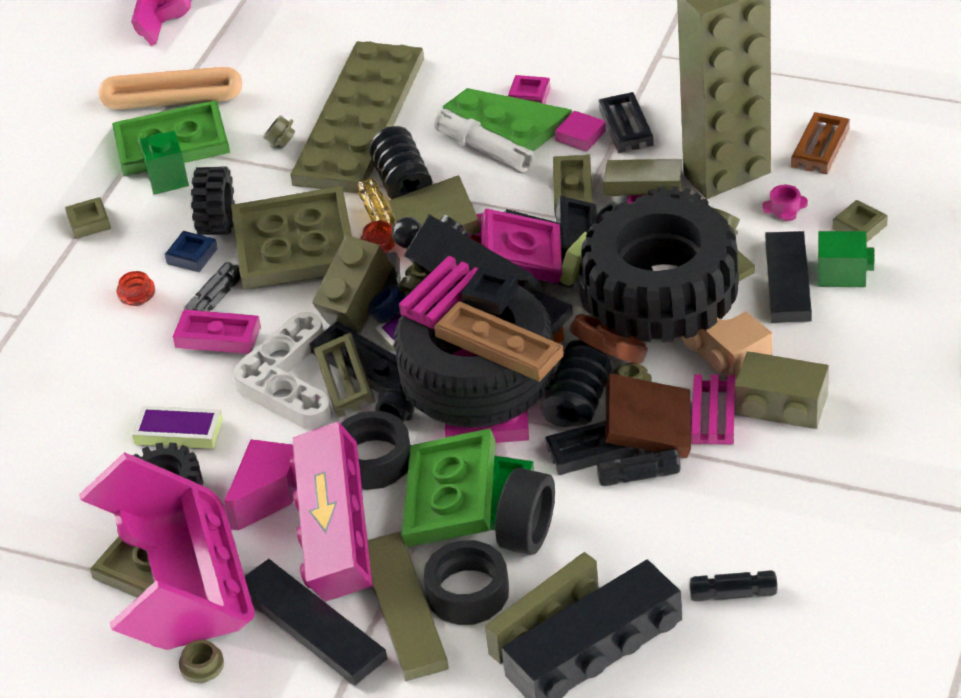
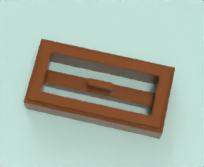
M814 112L791 156V167L798 169L800 164H805V170L812 172L815 167H820V173L827 175L849 132L850 119ZM821 123H826L811 155L806 154ZM835 125L838 126L823 157H820L835 128Z

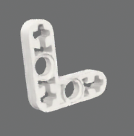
M300 312L293 315L238 362L233 370L237 391L242 396L307 430H315L328 424L332 416L330 401L326 393L289 374V372L311 353L309 343L324 332L320 316L313 312ZM286 350L289 352L280 358L270 357V354L275 351ZM281 389L292 391L291 394L285 397L272 396L274 392Z

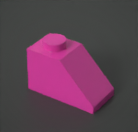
M250 439L224 500L232 530H241L292 505L294 501L293 493L297 490L296 477L290 464V457L294 455L293 444Z

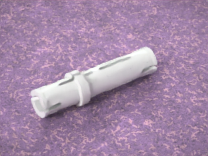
M442 109L441 114H437L434 128L460 141L459 145L465 148L473 147L522 173L528 171L527 167L530 168L534 162V152L532 150L519 146L480 126L481 123L472 118L467 120L448 109Z

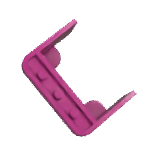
M124 452L79 494L81 501L114 514L117 533L123 542L147 551L154 583L109 623L112 631L145 642L156 648L171 650L185 646L195 640H207L240 631L253 620L255 615L227 513L222 501L210 489Z

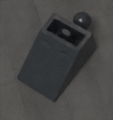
M428 214L422 225L413 217H402L392 227L394 242L402 248H408L404 256L419 270L428 275L448 256L455 258L456 265H459L461 262L467 263L470 271L475 267H483L517 276L518 285L531 294H536L544 288L530 272L471 239V234L463 229V225L444 214L440 220Z

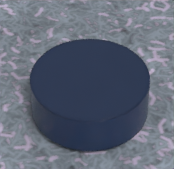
M390 285L382 289L371 300L368 306V313L377 323H384L400 311L399 303L407 296L397 285Z

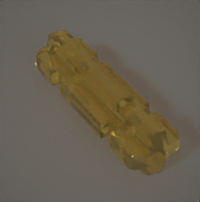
M368 178L366 181L360 180L357 184L358 194L361 201L364 202L363 205L371 222L374 223L373 226L376 232L382 236L387 232L392 233L395 219L392 212L389 211L390 208L382 192L379 190L376 180L373 178Z

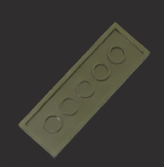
M356 41L290 174L292 186L316 189L343 186V192L363 193L375 167L369 153L370 143L381 130L394 126L424 61L422 47Z

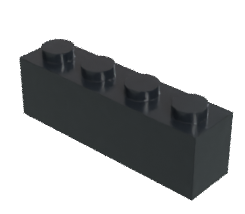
M646 559L503 646L502 655L505 677L525 698H563L569 690L588 678L600 675L612 663L625 655L635 653L643 644L657 635L672 630L682 620L681 590L654 564Z

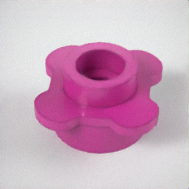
M787 184L778 185L770 191V200L763 202L762 210L767 214L773 213L777 218L784 221H792L797 218V212L800 209L808 206V199L805 196H801L799 189L795 186Z

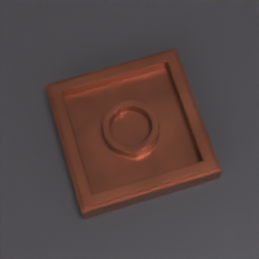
M610 373L606 382L605 442L657 453L662 450L676 449L679 457L688 458L691 450L690 389Z

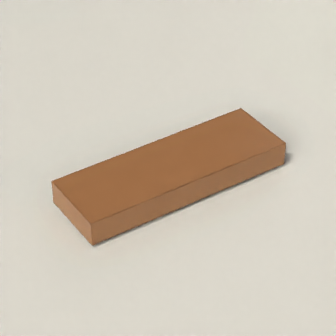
M460 301L434 326L436 337L539 382L564 356L563 345Z

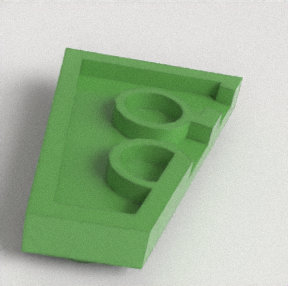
M466 88L443 105V109H448L467 120L472 118L481 123L480 126L533 152L555 135V130L572 114V109Z

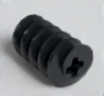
M390 126L374 136L370 143L369 153L390 199L432 185L431 175H429L428 169L409 130L401 126Z
M573 339L564 350V356L559 362L541 406L542 415L547 422L559 427L584 426L592 421L608 376L613 368L612 361L607 354L582 340Z

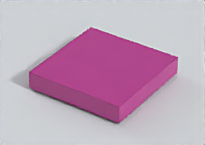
M485 208L481 218L482 245L530 272L536 279L558 284L562 276L560 225Z

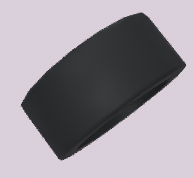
M367 411L357 413L341 422V425L354 438L357 445L366 441L379 440L389 442L395 446L388 454L379 458L359 459L362 489L384 488L397 482L408 472L411 444L408 428L401 419L387 412Z
M515 468L509 475L499 499L495 522L496 542L500 548L533 555L542 547L548 534L555 505L556 491L552 475L524 468Z
M459 540L449 543L434 552L425 564L423 579L426 599L432 612L444 621L457 625H474L489 620L502 610L509 598L507 564L502 554L490 544L477 540ZM476 570L486 573L492 578L490 584L482 590L471 594H455L441 587L444 580L452 574L461 571Z

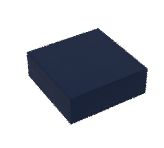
M183 230L164 255L168 265L200 273L218 247L215 238Z

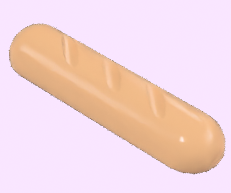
M231 67L128 74L108 77L101 83L98 94L103 105L114 110L205 103L216 100L217 102L232 100L241 92L243 82L238 71Z

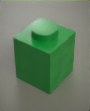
M175 130L166 133H156L139 139L153 195L189 186L183 155Z
M818 231V287H866V271H874L875 249L874 247H867L866 231Z

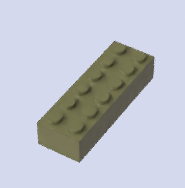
M677 0L683 175L706 199L771 173V0Z

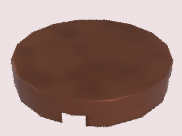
M579 314L575 316L569 327L570 332L578 339L616 358L641 364L646 357L648 347L645 342L639 341V339L637 340L633 336L627 338L619 335L616 329L610 330L599 321V318Z

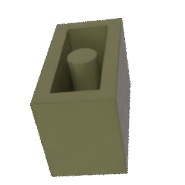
M345 235L312 304L327 323L333 325L339 322L360 334L370 315L368 313V306L371 300L383 289L394 266L380 245Z
M747 351L735 383V415L817 429L828 397L829 365Z

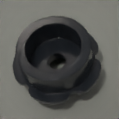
M389 388L387 391H381L378 395L375 411L391 413L404 423L405 420L410 421L412 419L415 407L406 398L403 390Z

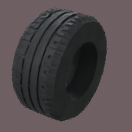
M461 279L448 291V293L461 281ZM519 285L518 290L501 315L486 312L553 341L551 321L546 308L533 294ZM435 303L425 314L427 315L437 305V303ZM401 315L395 329L394 345L403 392L414 407L436 421L466 428L489 427L507 422L525 413L536 404L552 382L555 366L539 382L481 356L464 357L452 355L463 348L436 337L435 328H429Z

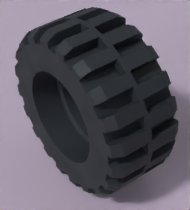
M658 194V198L649 199L647 196L637 197L635 202L628 204L625 201L616 205L613 212L607 210L598 218L597 224L594 223L585 235L586 239L582 243L581 254L585 295L588 300V306L601 323L610 330L616 328V332L619 335L630 338L632 335L637 336L639 341L651 342L652 339H662V343L674 342V338L681 336L687 339L696 336L700 329L707 331L717 323V318L722 319L736 301L739 272L735 232L718 211L713 213V208L701 201L696 204L692 198L680 196L679 199L671 198L670 194ZM655 265L679 266L673 269L661 271H651L643 269Z

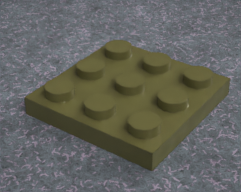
M343 186L231 205L243 290L325 276L345 235L352 236Z

